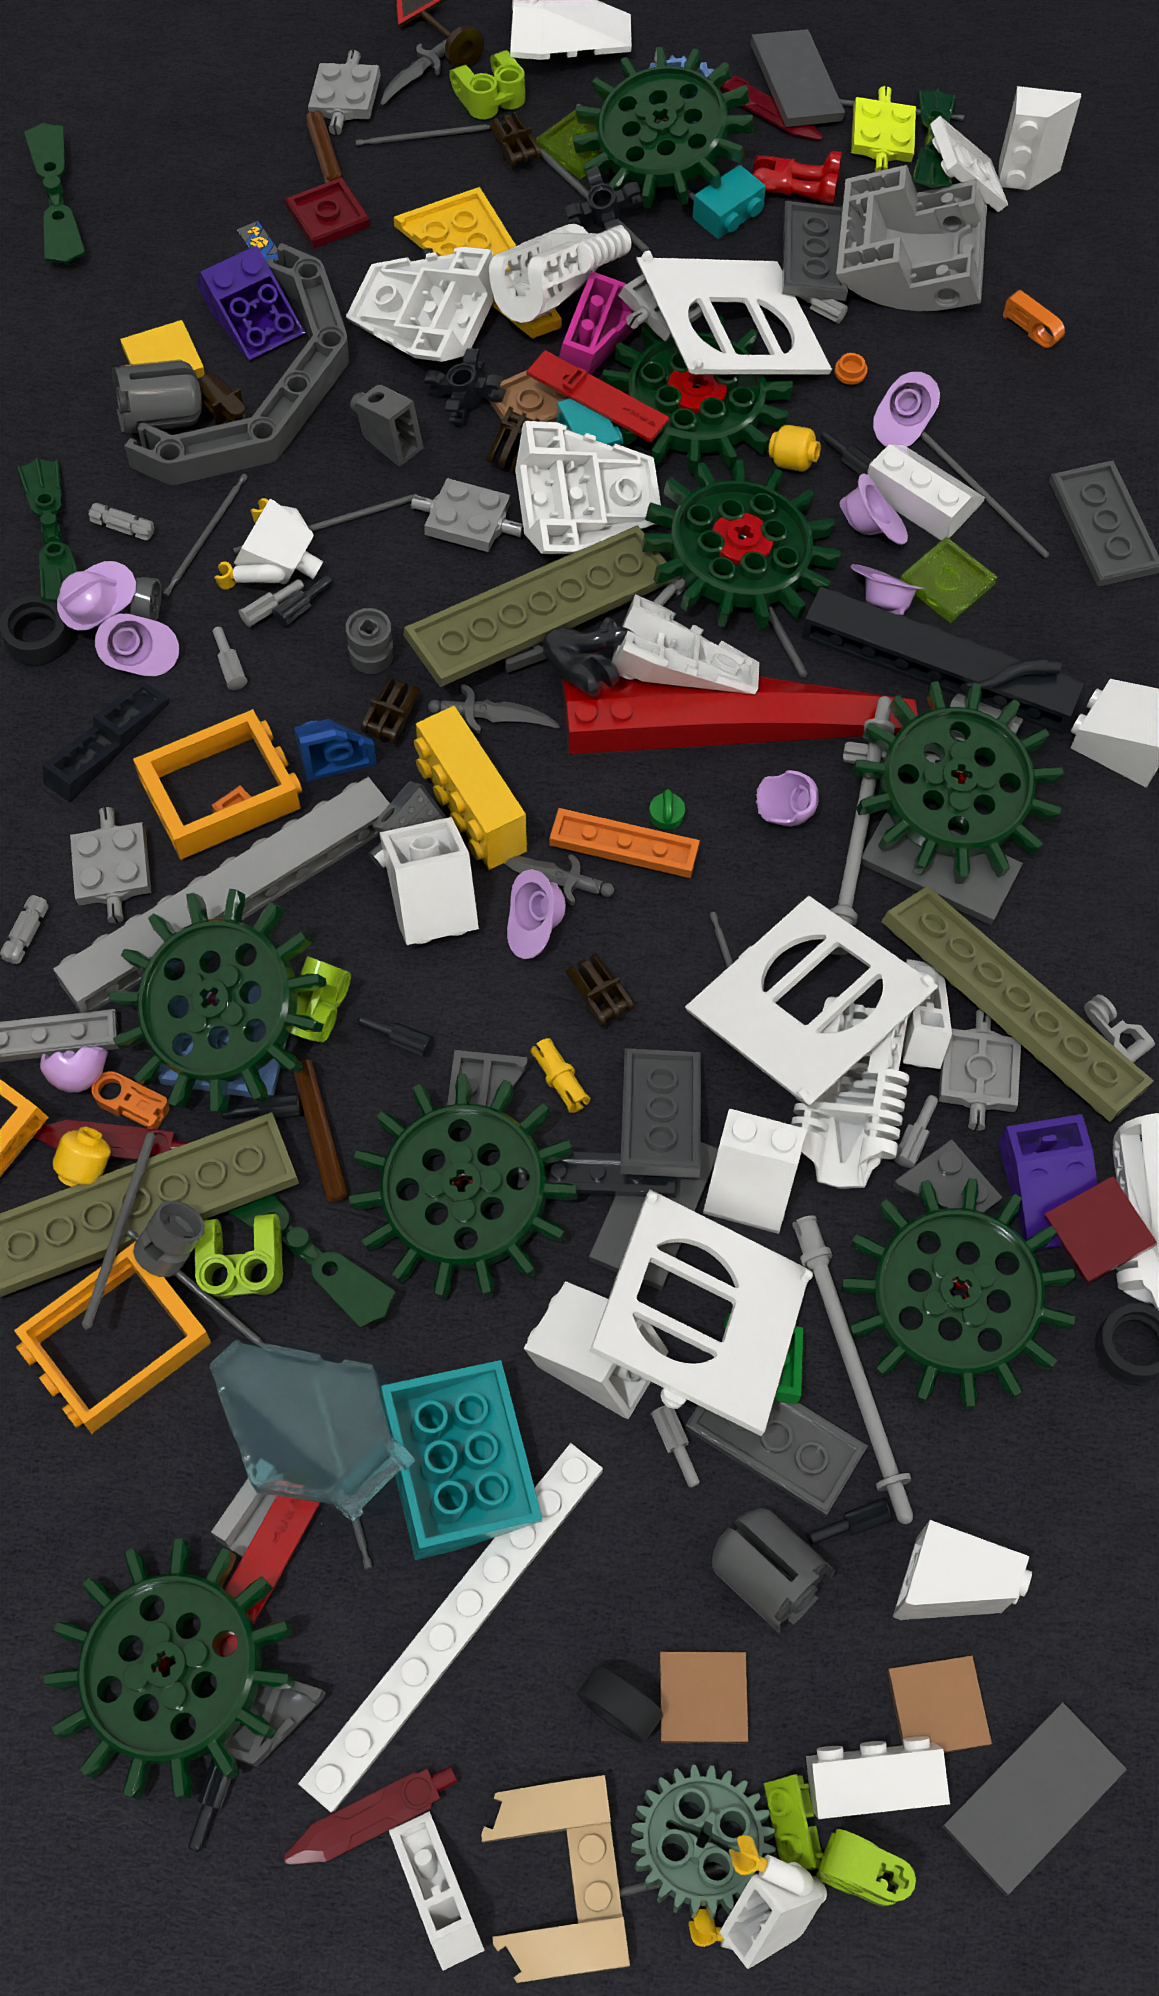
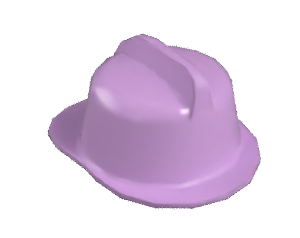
M909 372L900 376L888 389L873 418L875 435L884 446L896 444L908 447L923 432L935 413L940 399L938 385L930 375L923 372Z
M867 474L860 475L858 479L859 487L840 501V507L849 524L856 531L866 535L884 532L889 539L903 545L907 542L908 534L902 519L883 497L873 479Z
M104 561L93 565L85 571H78L69 575L63 581L57 599V611L61 620L68 627L78 631L90 630L98 626L108 617L122 611L131 603L136 593L134 575L125 565L115 561Z
M851 565L854 571L866 576V602L894 614L903 615L905 610L910 607L916 590L924 589V587L909 585L893 576L866 566Z
M132 614L110 616L100 624L95 635V648L99 658L106 665L118 670L143 676H158L170 670L179 656V643L172 630L158 621Z
M534 869L523 871L518 875L511 891L507 939L513 953L523 959L534 958L543 951L548 943L552 928L562 921L566 909L565 897L558 884L549 882V879L542 872Z

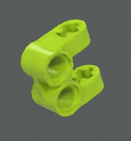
M507 50L493 54L490 57L494 77L487 73L474 75L467 65L450 70V81L453 90L474 118L489 119L498 113L499 106L504 109H516L525 103L524 70L513 57H510V53Z
M307 956L300 974H319L326 978L327 986L314 991L301 992V995L298 996L296 1014L311 1016L324 1024L322 1032H306L300 1028L293 1027L290 1033L323 1043L328 1039L337 1018V1007H339L346 996L351 981V973Z
M277 1214L255 1216L254 1250L245 1254L223 1255V1236L220 1221L218 1219L203 1220L205 1225L204 1234L195 1246V1278L203 1291L217 1298L227 1299L238 1295H268L279 1288L283 1279L281 1226ZM265 1263L268 1269L266 1277L261 1282L254 1283L251 1278L252 1270L258 1264ZM220 1267H226L228 1272L226 1281L222 1285L214 1286L212 1282L213 1273Z
M837 1829L836 1833H831L815 1877H818L822 1882L833 1888L858 1896L882 1907L908 1898L915 1889L916 1883L914 1870L905 1860L880 1849L872 1842L841 1829ZM885 1872L891 1875L890 1883L895 1886V1890L893 1892L887 1891L888 1882L883 1878L876 1881L877 1877L883 1876Z

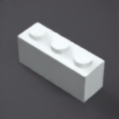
M926 1736L908 1737L903 1739L904 1745L887 1747L884 1741L864 1742L860 1744V1750L843 1752L842 1746L818 1748L817 1755L806 1756L813 1813L818 1819L950 1804L943 1748L935 1742L930 1743L929 1737Z

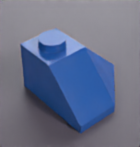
M326 719L322 721H309L302 726L294 727L297 747L307 782L377 765L373 740L341 724Z

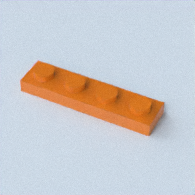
M558 808L549 838V846L691 878L700 840Z

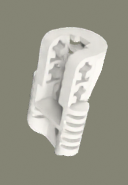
M568 224L496 254L492 257L489 265V277L494 300L502 313L511 320L520 323L532 321L550 313L587 283L591 271L595 272L603 264L626 255L631 249L632 241L630 235L622 225L595 234L588 233L582 226L577 224Z
M828 997L823 1010L838 997ZM853 1002L820 1033H835L849 1029L867 1018L875 1008H865L863 1005ZM911 1013L812 1105L807 1106L804 1103L795 1104L793 1112L799 1116L792 1118L791 1125L807 1129L801 1152L813 1161L818 1183L839 1189L865 1188L872 1170L880 1164L881 1159L896 1158L898 1144L892 1140L899 1139L900 1130L893 1126L902 1125L903 1117L898 1113L904 1111L905 1103L899 1099L906 1098L907 1089L903 1086L909 1083V1075L899 1071L907 1021L910 1020Z
M1159 1113L1134 1118L1119 1127L1113 1139V1159L1116 1181L1157 1242L1154 1248L1116 1268L1119 1271L1116 1273L1117 1286L1129 1296L1139 1301L1153 1304L1159 1310Z

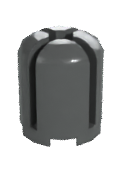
M179 359L120 365V367L112 368L113 389L116 388L119 408L116 410L122 432L136 434L142 422L161 431L190 428L198 423L202 410L201 390L197 374L189 363Z
M758 1507L744 1512L734 1520L735 1525L738 1527L736 1531L727 1528L719 1537L712 1555V1567L715 1574L780 1634L781 1623L788 1620L794 1625L819 1598L815 1595L818 1590V1584L825 1574L832 1579L835 1570L772 1511Z

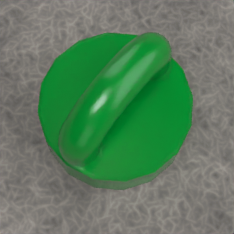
M666 789L664 793L653 798L649 807V817L654 826L663 830H672L679 827L683 822L685 805L680 797L672 794L670 789Z

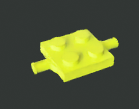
M885 86L879 88V100L856 97L853 106L851 153L866 155L875 159V172L888 169V161L912 162L914 156L916 106L891 103V88L888 86L886 92Z

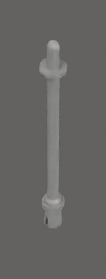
M882 696L879 698L875 717L865 721L864 732L871 722L894 735L895 725L888 721L890 715L889 706L891 704L889 697ZM870 742L866 760L880 762L883 749ZM862 778L858 804L860 800L874 796L877 779ZM857 809L838 905L830 909V911L852 926L856 925L858 915L852 906L870 814L858 815ZM837 947L831 952L834 955H846L848 953L842 947Z
M811 1215L796 1220L797 1222L792 1223V1227L796 1232L803 1253L800 1260L804 1267H807L814 1273L884 1479L876 1483L878 1492L888 1490L898 1521L905 1525L909 1524L913 1520V1512L903 1485L912 1481L909 1473H899L828 1268L830 1259L833 1256L831 1249L825 1247L816 1216Z

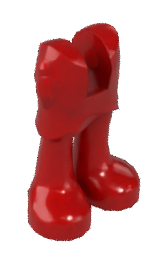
M830 152L822 165H807L796 162L795 159L757 155L754 159L752 175L766 185L765 193H781L786 196H791L793 193L816 200L823 205L834 206L842 152Z

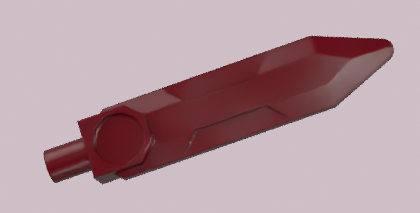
M734 75L720 87L723 89V94L746 85L749 103L742 105L744 108L793 136L816 141L822 140V135L813 124L785 127L774 98L751 86L749 82L739 76Z
M68 1119L41 1126L33 1136L57 1150L60 1139L66 1132L79 1130L81 1127H89L102 1134V1139L110 1147L109 1158L134 1161L138 1160L145 1136L153 1131L156 1138L149 1158L190 1143L177 1141L174 1132L159 1129Z
M449 1766L433 1775L430 1774L428 1769L420 1773L413 1772L311 1824L285 1854L284 1861L287 1864L328 1862L431 1809L432 1804L441 1800L438 1792L458 1783L452 1767Z

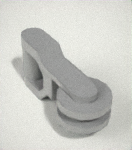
M1098 994L1092 1000L1085 1003L1084 1009L1088 1018L1104 1037L1133 1063L1155 1046L1154 1040L1141 1025L1126 1024L1122 1020L1111 1029L1108 1024L1117 1017V1012L1113 1004L1103 995ZM1121 1033L1131 1034L1136 1040L1127 1049L1119 1042Z

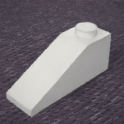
M907 959L906 964L922 975L930 974L934 983L939 988L911 1012L910 1020L907 1021L902 1049L903 1063L917 1067L941 1069L952 1036L945 977L927 962Z
M430 1811L389 1830L429 1940L442 1970L444 1971L485 1951Z

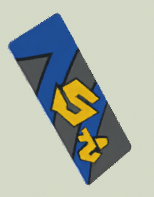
M258 221L237 229L249 248L256 245L259 247L266 262L269 258L278 260L277 247Z

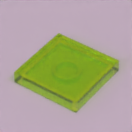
M575 110L536 138L539 149H544L561 166L579 179L585 176L583 164L602 154L601 149L576 154L572 136L597 131V126L578 123Z
M945 537L904 572L900 580L909 585L924 587V589H917L915 595L951 623L995 585L997 576L948 537Z

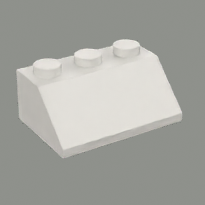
M1017 86L999 159L998 179L1001 187L1029 190L1061 170L1080 103L1081 93Z
M889 444L869 464L867 475L873 479L883 497L894 510L944 543L985 499L984 496L904 445Z

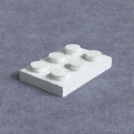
M939 116L930 125L935 136L932 142L943 158L941 166L944 172L950 178L955 176L960 183L976 180L984 204H989L997 212L1001 211L1008 205L991 159Z

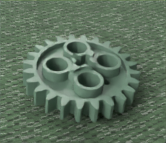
M692 1765L689 1778L685 1779L677 1768L673 1773L672 1785L662 1777L658 1779L657 1786L660 1795L651 1790L646 1791L644 1799L650 1807L637 1806L635 1815L645 1823L632 1824L631 1834L642 1839L632 1843L631 1853L641 1854L644 1857L636 1862L635 1870L636 1872L649 1870L650 1874L645 1879L644 1887L647 1889L657 1884L661 1887L657 1898L659 1903L664 1901L669 1895L675 1898L673 1904V1912L675 1913L680 1910L683 1903L690 1904L691 1918L696 1917L700 1906H705L710 1919H714L717 1905L721 1904L729 1915L734 1908L733 1898L738 1900L751 1877L759 1874V1871H756L749 1875H740L734 1869L730 1854L727 1852H729V1849L737 1852L741 1851L737 1838H730L722 1832L720 1824L724 1821L730 1820L739 1824L743 1835L750 1836L755 1841L759 1856L763 1858L766 1855L774 1856L775 1847L764 1842L773 1838L775 1829L762 1827V1824L769 1818V1810L756 1811L755 1808L759 1803L760 1794H754L747 1798L744 1793L748 1782L744 1780L734 1787L730 1784L732 1772L729 1770L720 1780L716 1779L714 1766L710 1765L706 1777H700L696 1765ZM685 1802L695 1803L701 1809L702 1815L696 1819L686 1818L680 1812L679 1806ZM672 1822L680 1830L668 1829L666 1823ZM701 1833L709 1836L708 1843L704 1848L696 1845ZM675 1843L683 1848L686 1856L680 1861H671L665 1857L662 1848L667 1844ZM710 1862L719 1863L726 1870L727 1877L718 1881L712 1880L707 1877L703 1867Z

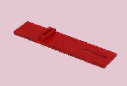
M546 350L526 371V375L649 442L654 440L669 421V417Z
M284 1482L224 1590L235 1598L250 1583L261 1576L274 1589L321 1501ZM273 1589L263 1600L249 1610L248 1614L254 1624ZM236 1635L227 1636L221 1642L219 1650L222 1657L230 1656L236 1650L238 1645Z

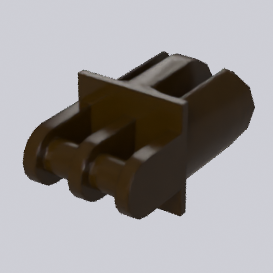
M516 112L512 114V118L510 115L502 116L501 124L497 118L490 122V129L503 150V161H507L511 168L515 167L517 162L527 163L529 158L534 157L536 160L541 158L539 146L532 136V128H525Z
M204 374L199 382L202 405L214 416L215 424L220 425L246 419L241 390L238 388L233 391L216 374Z
M510 406L501 421L499 432L486 458L488 463L493 464L503 440L506 441L498 463V467L502 469L506 468L515 447L519 448L523 423L525 421H534L526 417L527 413L523 412L520 415L513 412L514 408ZM511 421V422H513V423H515V424H517V425L515 426V425H512V424H510V423H508V422ZM518 451L510 469V472L516 474Z
M389 677L377 700L371 699V707L363 720L361 732L367 734L370 731L375 733L376 738L386 737L389 738L390 743L396 744L402 731H406L405 721L421 690L416 686H411L408 691L407 683L398 681L395 684L394 678Z
M595 953L590 957L591 962L587 959L578 962L579 972L574 966L566 969L565 973L585 1001L586 1012H590L598 1025L603 1027L606 1025V1020L611 1017L614 1019L619 1018L620 1012L625 1009L631 1011L634 1009V1005L620 984V978L614 979L598 954ZM617 996L619 1000L614 1003L612 999ZM604 1004L606 1008L599 1010L598 1007Z

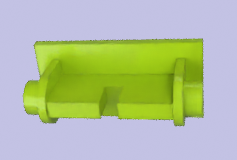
M797 1774L764 1783L772 1826L775 1829L774 1836L779 1860L786 1863L796 1862L807 1871L818 1869L821 1862L820 1859H822L824 1853L821 1852L816 1826L808 1827L806 1818L814 1817L808 1790L810 1789L809 1784H804L803 1776H797Z

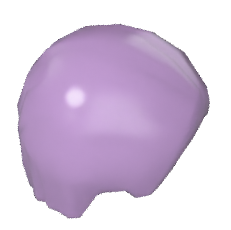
M788 770L779 776L765 777L760 783L759 788H757L756 803L758 805V813L767 822L791 827L806 822V820L813 816L819 803L818 788L815 782L809 776L798 771Z
M84 1046L76 1054L69 1050L64 1053L58 1051L50 1057L47 1054H43L40 1069L47 1081L57 1089L68 1093L81 1092L90 1088L102 1075L108 1051L98 1046L92 1048Z

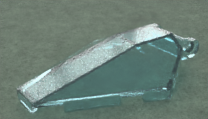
M239 1340L232 1342L210 1364V1370L218 1388L217 1392L233 1436L241 1451L247 1475L257 1493L333 1504L346 1518L354 1523L363 1514L362 1508L401 1469L406 1470L415 1461L408 1450L391 1437L378 1375L371 1364L346 1359L341 1364L323 1360L321 1355L317 1353L265 1343L264 1347L243 1344Z

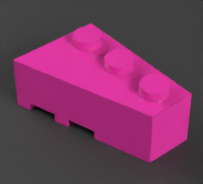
M591 271L562 343L559 358L586 370L591 375L615 350L617 343H622L634 329L630 327L632 323L630 325L627 324L626 319L634 311L618 296L622 288L627 285L626 283Z

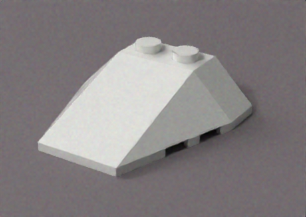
M512 0L513 15L510 57L544 60L550 59V53L567 52V57H577L578 51L594 49L595 55L631 52V14L598 0Z
M459 247L454 248L453 254L438 256L436 252L426 254V259L410 261L407 257L371 264L346 318L349 322L414 358L443 362L463 357L466 349L472 348L493 303V293L489 277V265L493 252L490 249Z
M525 421L523 423L515 472L524 534L541 554H573L636 525L641 530L657 525L645 520L650 502L661 506L653 457L618 444L610 446L596 441V436L588 433L584 436L566 430V425L557 422Z
M634 595L622 627L628 628L633 632L627 631L622 644L615 646L612 662L616 665L620 676L630 680L636 678L643 682L747 694L756 693L759 681L758 661L724 641H721L719 645L710 642L701 636L703 629L692 625L691 629H688L673 620L676 613L643 597Z

